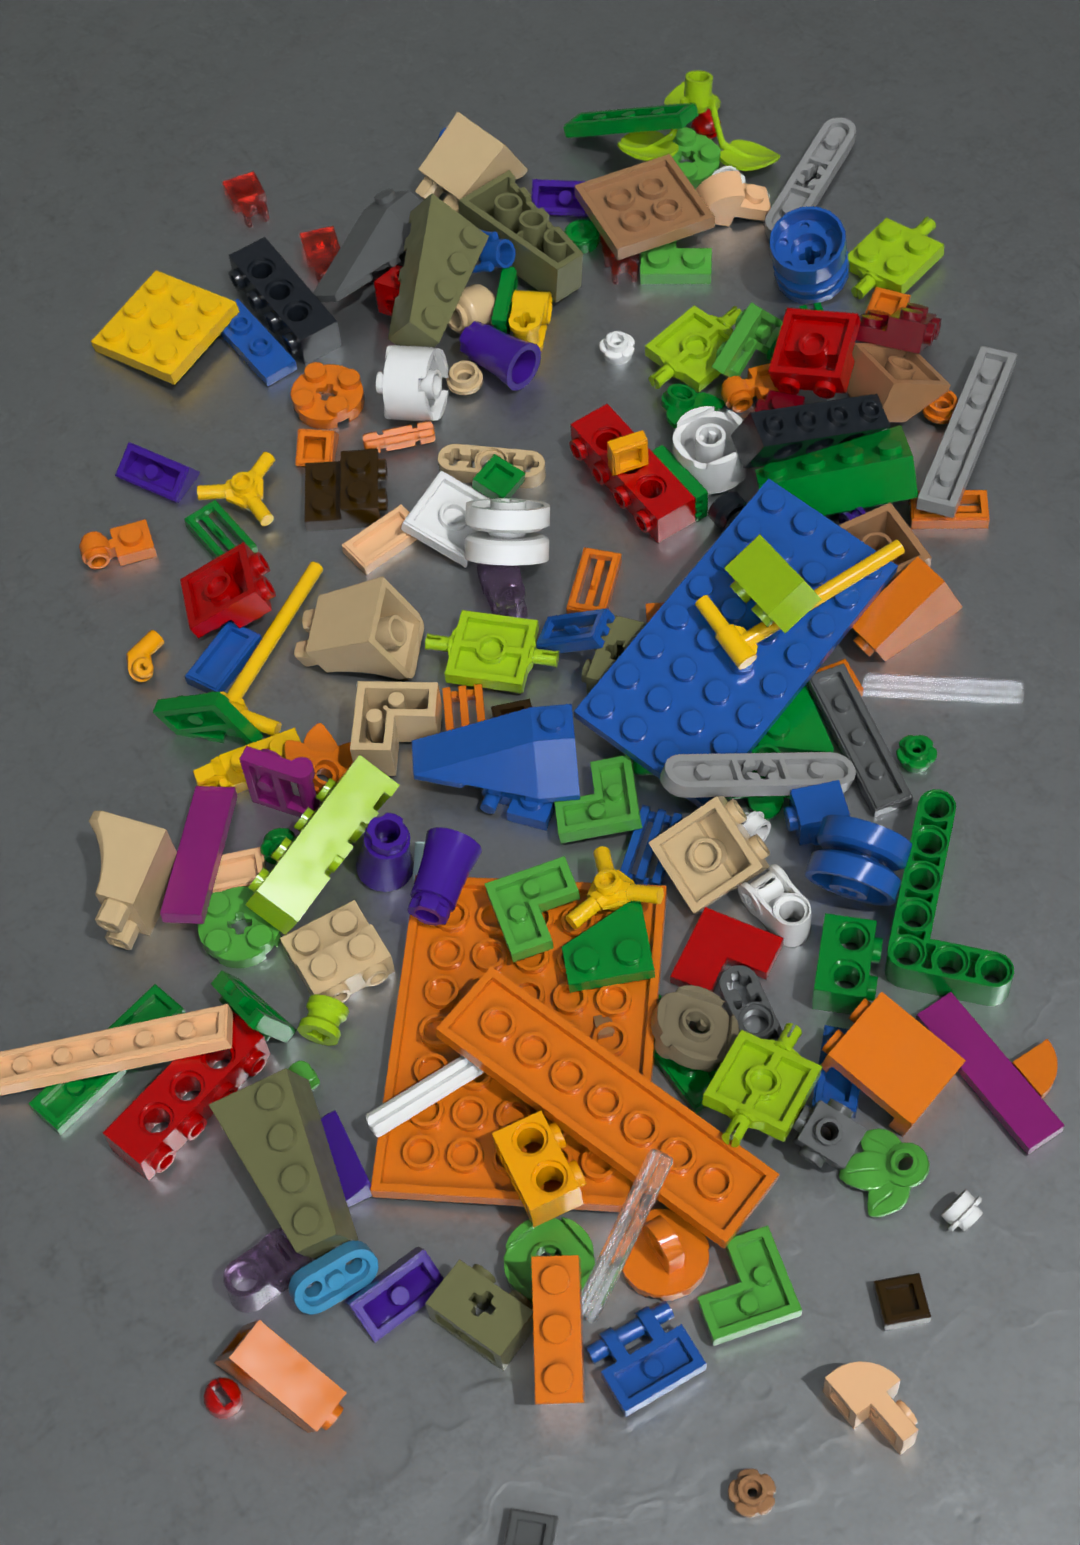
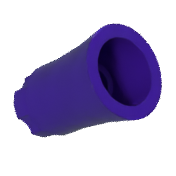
M474 321L470 326L465 327L459 339L461 344L460 351L468 356L471 361L498 377L511 390L523 389L536 375L541 361V350L537 344L518 339L479 321Z
M386 813L381 817L372 818L364 833L362 849L357 857L356 870L361 881L373 890L380 892L398 890L410 880L413 874L414 861L410 852V833L400 816Z
M442 827L431 828L426 832L423 855L410 893L412 899L407 909L408 913L416 917L418 921L432 926L446 925L450 912L455 910L464 884L482 853L481 846L473 838L462 832Z

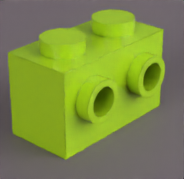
M760 534L724 568L735 580L730 585L733 591L745 603L752 598L757 604L751 610L767 627L775 622L784 633L789 631L822 600Z

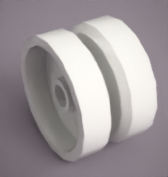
M516 498L480 499L466 502V525L478 530V532L471 533L465 538L466 560L481 564L508 566L534 565L549 561V538L536 532L550 526V504Z

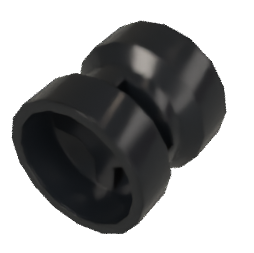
M727 492L713 502L708 511V516L717 527H723L724 532L746 506V502L738 492Z

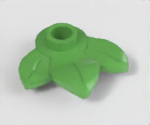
M871 1129L866 1131L860 1141L864 1151L856 1153L850 1158L845 1169L840 1170L839 1178L851 1187L869 1191L868 1214L872 1218L890 1215L906 1205L911 1188L918 1186L926 1179L930 1169V1162L925 1151L920 1146L914 1143H902L889 1130ZM904 1158L913 1159V1165L908 1170L898 1169L899 1162Z

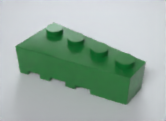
M901 425L782 462H772L755 470L758 490L769 478L824 516L855 510L857 507L866 508L918 498L913 454Z

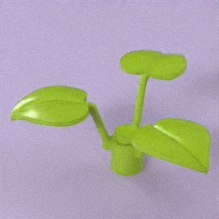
M694 70L686 73L685 81L672 90L665 98L664 105L696 104L698 114L710 109L719 147L723 150L719 160L724 165L733 166L741 171H749L766 167L780 159L781 155L751 141L734 140L730 144L725 141L717 112L721 106V101L712 93L713 76L709 72ZM671 129L667 135L658 131L628 133L620 142H617V147L629 156L644 161L667 154L673 157L679 148L676 143L672 142L678 129Z

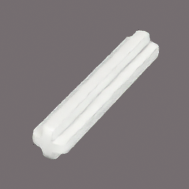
M460 1056L367 1113L365 1116L366 1123L376 1137H381L483 1074L484 1071L465 1057Z

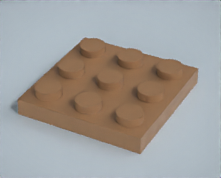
M670 154L574 185L576 199L617 260L715 228V216Z

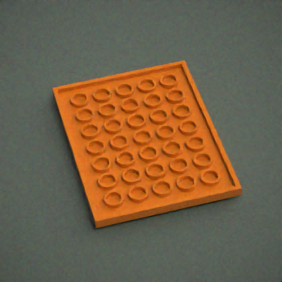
M468 877L460 893L455 910L450 912L446 925L432 926L418 921L412 915L409 916L383 1104L462 1056L436 1037V1027L491 966L652 1082L655 1053L654 1041L656 1039L651 1029V1017L659 1002L667 901L666 886L649 885L663 888L664 896L661 904L641 902L655 969V978L571 993L569 991L562 946L614 912L599 910L576 930L567 922L565 916L587 899V893L592 882H575L579 890L580 899L541 912L551 935L554 948L516 962L512 961L485 888V883L499 878ZM602 1015L603 1018L609 1017L612 1018V1022L603 1023L596 1028L593 1016ZM603 1028H614L615 1034L612 1037L598 1039V1033ZM484 1072L386 1134L378 1137L370 1189L373 1198L523 1206L496 1152L492 1133L538 1111ZM545 1117L548 1125L553 1123ZM560 1128L567 1147L561 1150L568 1163L573 1160L577 1162L586 1181V1185L581 1187L583 1205L572 1210L642 1214L644 1190ZM531 1142L526 1144L521 1151L535 1153L543 1145ZM550 1180L545 1182L540 1189L545 1192H554L562 1186V1183L557 1180Z

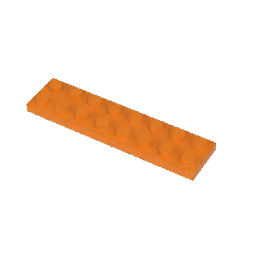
M492 966L436 1027V1037L536 1111H542L544 1117L553 1123L556 1122L559 1128L723 1249L730 1243L778 1180L779 1173L740 1145L732 1147V1139L727 1145L722 1140L723 1133Z

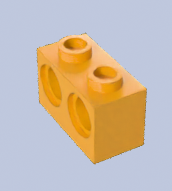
M538 1111L492 1133L496 1152L533 1227L583 1205L581 1187L586 1185V1181L575 1160L567 1162L561 1150L567 1147L556 1122L548 1125L542 1111ZM531 1142L543 1145L535 1153L521 1151L526 1144ZM550 1180H557L562 1183V1186L554 1192H545L540 1189L545 1182Z

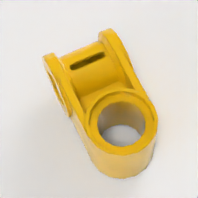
M515 290L512 297L509 328L513 332V337L535 343L542 351L547 327L552 316L551 292Z

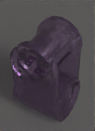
M476 563L482 592L487 598L492 614L527 619L528 612L524 601L526 593L519 565L508 566Z
M282 1228L272 1231L256 1246L233 1260L226 1267L223 1274V1282L232 1306L244 1313L260 1310L275 1297L289 1289V1283L293 1275L313 1260L309 1256L296 1253ZM245 1279L257 1280V1284L248 1291L236 1289L237 1285Z

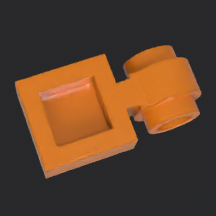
M770 363L749 368L746 379H742L740 376H731L722 383L721 396L728 409L736 413L744 412L752 406L754 396L757 399L766 400L769 390L779 391L774 387L768 373Z
M146 519L109 529L112 537L110 540L100 532H89L82 537L79 544L83 562L92 569L106 567L114 557H118L120 566L157 557Z

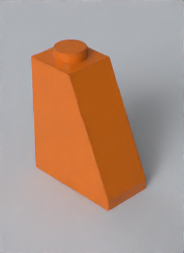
M917 556L875 598L854 624L852 629L858 636L853 641L869 657L876 652L886 662L956 614L962 608V605L946 582Z
M261 1320L244 1325L214 1362L219 1368L307 1433L317 1432L320 1427L325 1431L328 1430L344 1409L339 1403L346 1395V1392Z

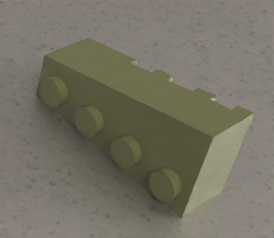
M510 170L458 200V213L477 228L487 232H497L499 239H508L513 243L516 255L510 267H515L517 276L537 290L551 292L552 300L555 303L581 287L583 253L560 227H554L551 224L549 214L543 208L538 209L531 201V194L525 187L520 188L515 183L516 177Z
M432 193L410 212V234L406 237L404 245L406 257L398 278L401 285L399 295L395 298L388 339L399 346L435 347L439 344L489 238L487 234Z
M285 1068L209 1104L296 1253L316 1260L343 1243L353 1240L359 1241L308 1079Z

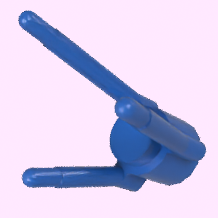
M481 230L489 238L479 257L481 264L475 265L472 274L492 272L494 268H509L513 264L516 255L513 243L508 239H499L497 232Z

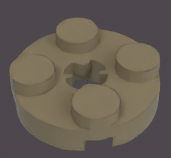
M699 986L678 987L676 992L666 993L652 1013L651 1029L656 1039L654 1041V1048L661 1057L672 1059L684 1067L712 1072L721 1065L739 1034L738 1021L734 1014L729 1017L727 1011L721 1007L724 1001L717 994ZM690 1021L696 1022L697 1029L704 1032V1034L693 1032L688 1027Z

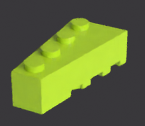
M359 755L337 782L330 778L315 797L321 801V804L315 812L308 807L293 827L299 833L293 841L285 837L271 856L277 863L270 872L263 867L248 886L254 893L245 905L286 935L297 924L330 880V874L336 871L354 846L352 844L361 837L372 818L379 814L377 811L400 785Z

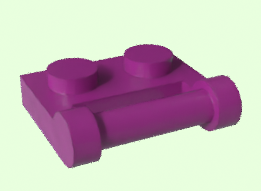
M246 746L239 760L252 802L299 818L308 807L315 812L321 801L315 798L316 791L313 783L315 771L310 759L298 757L291 761L282 758L272 750H258ZM291 782L297 784L300 796L294 795Z

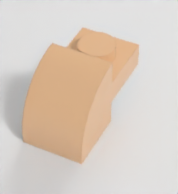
M725 171L714 174L701 182L696 188L700 197L715 216L716 225L730 227L734 217L765 222L766 215L771 209L766 187L742 183L740 171Z
M852 1362L838 1367L825 1377L823 1393L853 1429L869 1418L900 1455L915 1444L918 1434V1428L915 1425L918 1422L911 1409L903 1401L898 1400L895 1402L892 1399L897 1395L901 1381L892 1371L871 1362Z

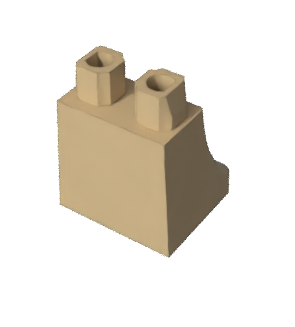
M457 112L418 169L425 177L415 192L425 200L432 193L439 198L444 191L447 195L442 201L458 212V200L508 170L516 177L515 180H518L525 176L528 169L506 145Z
M383 576L319 595L316 608L304 611L302 624L303 629L309 633L308 640L296 643L294 655L305 667L319 665L326 673L362 672L400 680L412 679L415 676L424 632V623L420 613Z
M102 810L94 811L89 819V823L96 835L101 856V871L95 892L101 907L95 921L98 926L108 930L105 936L108 944L131 950L138 934L150 936L156 925L177 851L167 830Z

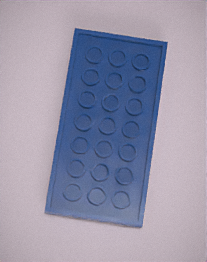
M768 478L574 710V718L659 779L667 759L673 755L751 753L896 574L898 565L892 561L809 611L786 633L780 629L757 643V659L750 666L739 670L715 638V631L697 609L695 603L702 596L708 595L729 624L744 627L746 631L762 622L751 610L757 603L752 598L745 603L733 591L730 585L735 580L724 569L759 534L813 590L876 552V550ZM714 797L687 799L700 808Z

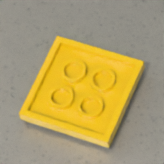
M155 270L91 340V344L95 352L175 385L240 311L233 300Z

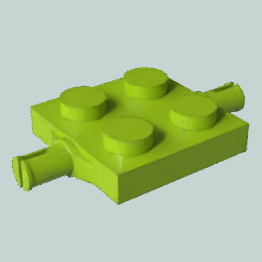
M925 217L918 226L911 229L889 218H885L848 253L849 272L859 276L861 279L851 288L852 295L862 300L872 288L876 287L905 294L944 256V244L927 236L936 228L934 220L932 218L929 220V217Z
M694 305L645 345V356L661 366L659 370L649 376L650 384L653 387L655 386V389H660L669 379L675 377L698 393L721 374L712 366L716 361V353L719 347L728 341L733 333L732 326L735 325L737 317L742 312L741 309L733 306L722 317H717L705 313Z
M462 610L458 625L450 637L427 633V638L425 639V650L448 652L449 659L445 670L446 683L473 687L474 684H482V688L523 693L528 673L534 664L557 668L559 662V651L536 648L539 624L538 620Z
M793 1023L785 1024L777 1041L761 1039L743 1030L738 1034L704 1092L702 1105L732 1119L722 1135V1140L727 1145L732 1139L731 1146L738 1147L748 1128L757 1129L782 1142L786 1140L820 1078L823 1067L803 1058L793 1049L797 1040L802 1035V1030L799 1026L796 1025L792 1031Z

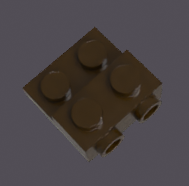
M378 449L341 451L340 461L305 463L306 531L366 528L381 518V511H388L387 489L381 488V482L388 481L386 459L379 458Z

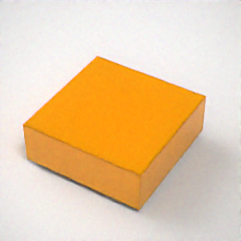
M643 430L607 441L608 467L613 476L648 465V439Z

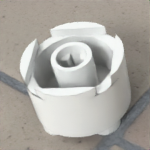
M387 346L384 372L379 371L376 376V391L378 394H383L385 418L388 420L438 421L441 419L448 397V390H441L442 378H449L448 364L443 350L422 346Z
M715 406L698 407L681 416L677 422L672 439V450L676 460L708 491V497L712 494L732 489L744 481L747 475V469L743 468L731 438V434L742 423L743 419L726 409V413L714 411Z

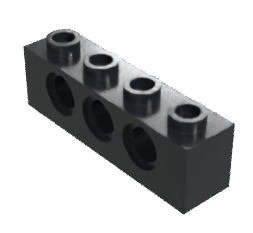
M266 237L229 255L232 268L229 271V277L232 284L238 291L243 290L246 293L247 300L255 312L261 311L271 332H278L281 335L282 341L291 355L296 354L307 365L342 346L337 320Z
M878 394L750 412L731 434V438L743 468L747 469L792 459L889 429L891 425Z

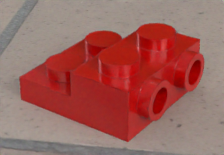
M787 308L768 370L774 387L780 392L797 395L799 390L813 391L816 396L824 399L833 398L835 393L846 394L855 363L852 352L861 324L859 314Z
M243 542L180 579L189 628L198 638L212 630L218 629L229 620H232L240 629L272 610L270 600L276 597V592L270 581L264 576L270 572V567L260 552L254 553Z

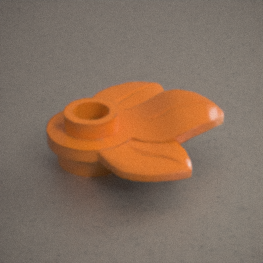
M317 723L307 733L303 743L286 740L284 745L285 759L292 761L298 757H306L313 763L315 771L313 783L316 794L326 784V781L321 780L317 775H324L328 780L331 778L337 782L353 763L350 752L351 742L338 746L322 723Z

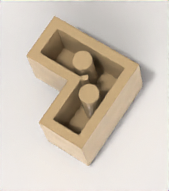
M358 681L350 745L353 762L361 755L387 776H396L399 742H412V740L434 735L441 731L442 703L438 682Z

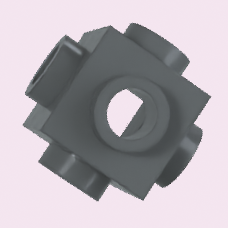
M830 1099L827 1104L820 1100L814 1104L813 1108L807 1105L803 1107L792 1129L798 1132L792 1142L801 1147L798 1154L812 1164L822 1168L824 1162L837 1170L845 1169L868 1129L850 1119L853 1112L843 1104L833 1099ZM822 1126L830 1130V1140L822 1137L820 1132Z

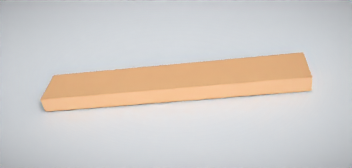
M228 1004L1 1051L0 1096L232 1048L233 1011Z

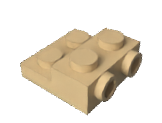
M724 796L714 797L648 843L693 914L699 913L731 890L738 889L739 885L750 881L770 867L765 860L770 855L766 844L757 834L750 837L742 824L747 820V816L735 799H731L728 802Z
M355 900L280 938L282 947L310 995H326L344 1003L350 998L351 994L367 986L379 985L391 973L395 972L391 954L374 926L368 923Z

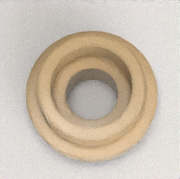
M459 361L453 364L448 372L447 386L455 394H473L483 384L482 372L473 362Z

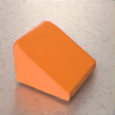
M298 429L295 466L305 467V463L334 461L339 434L329 430Z

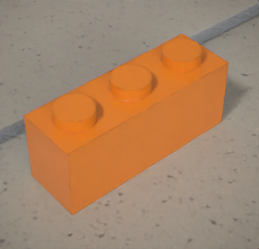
M579 1255L531 1257L535 1404L585 1403L581 1259Z

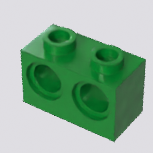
M825 913L813 990L812 1009L851 1015L865 998L870 1002L875 1000L878 976L870 975L871 963L880 964L883 938L875 937L876 920ZM846 943H854L858 945L860 948L857 950H849L843 947L842 945ZM849 981L855 987L846 989L838 986L836 983Z

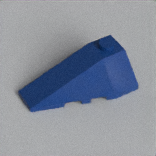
M572 704L530 707L412 740L413 776L415 780L457 788L469 785L488 789L489 794L502 796L503 792L525 796V801L536 803L580 800Z

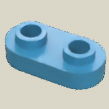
M353 1240L343 1243L299 1269L290 1280L289 1295L301 1312L306 1314L321 1313L369 1285L377 1275L378 1259L370 1247L362 1241ZM355 1259L351 1264L346 1265L347 1262ZM315 1282L313 1286L307 1288L311 1283Z

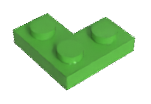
M676 240L641 252L640 284H711L712 248H677Z
M751 302L748 308L744 309L737 317L735 322L736 328L728 341L719 347L716 353V361L712 367L728 377L740 376L756 349L767 355L772 343L778 339L783 321Z
M624 755L590 762L595 794L580 796V800L554 802L561 844L642 828L633 763L630 757Z
M565 856L485 883L488 898L513 962L553 949V941L541 912L580 899L578 887Z
M769 1226L735 1236L725 1249L739 1283L697 1297V1304L713 1346L800 1317L802 1314V1308Z

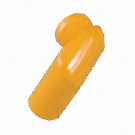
M150 630L126 654L128 674L135 681L145 682L152 677L154 666L151 656L165 643L163 638L154 630Z

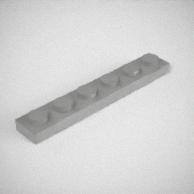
M981 346L918 495L916 509L954 518L1015 368L1017 354Z

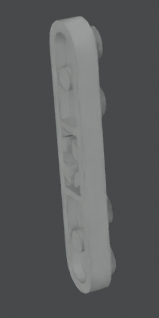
M837 117L829 119L823 124L766 215L764 231L769 240L770 233L776 222L787 212L800 207L817 206L854 146L856 126L852 121ZM815 172H817V179H812L808 183L807 188H805V180H810Z
M834 752L678 754L667 759L660 774V782L669 793L683 798L790 796V790L836 780L840 781L844 793L854 781L856 770L853 763L847 757Z

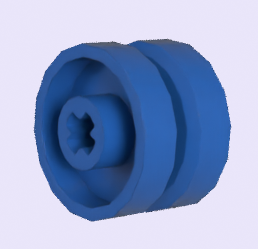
M827 815L823 817L816 837L817 842L823 849L811 853L805 870V877L813 884L842 897L873 905L889 906L895 904L901 879L894 871L906 868L912 850V843L897 832L873 822L843 815Z

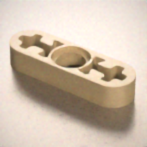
M450 444L442 448L438 454L439 471L442 470L462 483H472L473 478L482 469V466L494 454L513 464V466L523 472L526 471L527 467H532L530 472H525V482L519 488H535L541 485L546 477L543 456L532 450ZM454 460H459L456 465L452 466ZM472 461L475 463V468H470L472 467Z

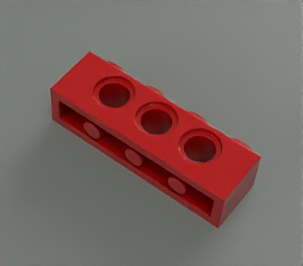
M608 404L570 424L571 441L569 446L574 457L578 461L583 460L589 466L595 480L600 485L605 484L619 507L622 509L627 508L634 516L637 526L643 533L648 532L657 543H660L695 522V497L649 448L648 465L618 475H612L608 467L607 441L634 432Z
M233 1012L232 1048L173 1060L103 1132L112 1151L148 1181L157 1172L165 1171L173 1163L178 1150L188 1140L197 1138L205 1129L207 1120L214 1114L209 1104L237 1092L238 1088L249 1077L256 1076L265 1067L271 1054L264 1036L258 1031L253 1030L242 1018ZM221 1060H231L224 1068H213ZM200 1091L196 1098L188 1101L182 1100L187 1093ZM162 1122L169 1123L165 1130L158 1133L151 1132L157 1124Z

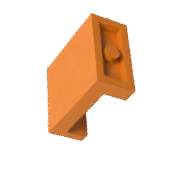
M881 992L872 1003L865 998L848 1018L854 1024L845 1034L838 1029L822 1048V1051L827 1056L821 1066H823L822 1069L825 1072H828L831 1067L835 1068L894 1117L889 1127L903 1137L966 1060L886 994Z

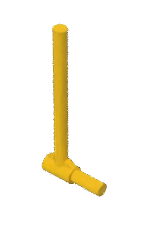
M896 539L814 589L822 600L811 610L904 554L903 545ZM708 595L702 596L695 603L697 609L715 631V638L739 670L750 666L757 659V643L780 630V627L775 622L769 627L760 622L747 631L744 627L729 624Z
M314 561L310 562L229 691L227 693L220 692L260 732L271 736L280 733L281 722L249 711L242 698L323 572V567Z

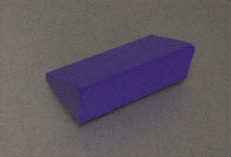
M532 180L531 201L538 209L543 208L549 216L588 217L576 199L574 185L586 181Z
M128 442L115 476L179 503L197 480L200 471Z
M336 1110L321 1118L347 1205L350 1207L372 1196L370 1191L371 1183Z
M416 1247L376 1276L369 1285L349 1296L344 1302L373 1342H377L425 1306V1303L444 1280V1277L425 1249Z

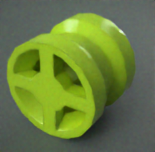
M311 995L306 1004L307 1016L300 1020L297 1030L304 1038L314 1043L326 1046L336 1045L341 1036L339 1030L340 1023L346 1021L349 1009L344 1003L330 996Z

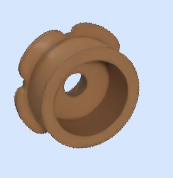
M753 1468L740 1471L737 1475L738 1478L732 1480L728 1487V1497L731 1502H734L735 1510L740 1515L748 1518L765 1515L770 1512L775 1504L773 1494L776 1492V1486L772 1478L768 1474H759L758 1470ZM749 1489H755L757 1495L750 1497L748 1495Z

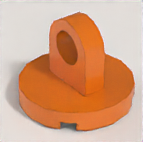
M653 1209L638 1215L626 1226L619 1241V1267L625 1281L638 1294L647 1298L649 1296L660 1298L661 1301H674L689 1295L702 1283L709 1265V1243L703 1233L672 1210Z

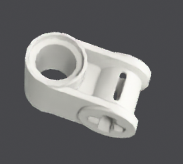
M772 864L767 868V873L750 884L744 882L738 886V893L746 908L762 922L770 933L784 938L783 946L798 947L809 939L811 934V905L808 899L793 885L780 866ZM796 918L799 919V921L787 922L785 921V919Z

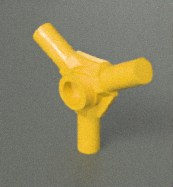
M263 452L249 471L235 474L225 484L198 485V500L226 499L227 502L242 508H249L262 526H268L273 522L274 516L262 501L264 499L263 477L275 462L274 456L269 452Z
M600 846L593 852L598 874L593 879L587 893V899L566 915L565 918L570 926L576 930L599 910L615 911L631 901L661 904L664 891L662 887L636 885L631 878L620 870L614 869L609 848Z

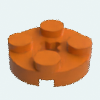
M320 362L310 363L305 367L304 373L296 379L291 389L294 411L299 414V419L305 425L315 429L329 430L338 428V422L344 421L347 418L351 422L361 413L365 403V395L359 373L354 369L341 365H324ZM333 393L336 395L329 396L327 400H322V395Z

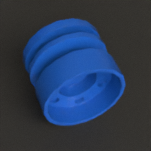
M812 206L800 207L789 211L776 222L770 233V252L773 261L774 277L779 290L789 300L801 304L822 303L832 299L843 289L849 277L846 231L841 220L829 210Z

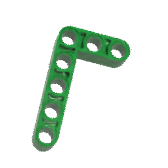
M933 789L925 792L918 801L910 839L912 850L902 877L887 949L885 975L892 985L902 989L941 997L952 992L960 1001L984 1006H997L1007 999L1014 977V966L1011 960L999 952L931 939L956 812V802L953 796L946 791ZM929 814H937L942 818H933ZM930 849L933 850L935 853L927 854L922 852L921 850ZM914 885H923V886H926L928 889H927V890H918V889L914 888L913 886H914ZM915 921L922 926L911 927L904 922ZM908 958L914 964L904 965L899 963L897 959ZM951 967L958 973L947 974L940 968ZM994 976L997 977L1001 982L991 983L985 980L983 977Z

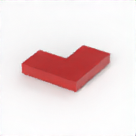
M705 907L670 975V983L679 987L685 985L699 986L713 992L727 964L731 966H746L753 970L758 977L767 980L783 947L784 938Z

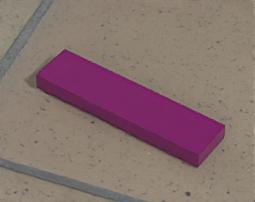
M195 787L160 911L163 923L204 924L238 797L235 787Z
M952 992L916 1014L917 1021L966 1060L957 1072L1027 1155L1063 1132L1065 1125Z

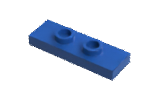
M239 299L234 300L240 312L232 318L228 326L220 333L225 341L267 386L298 369L296 360Z

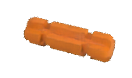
M425 421L417 423V427L414 428L410 424L382 430L383 434L379 435L377 431L365 433L362 438L364 450L378 449V453H381V449L385 448L389 452L416 446L415 442H420L421 445L433 443L435 441V431L432 422Z

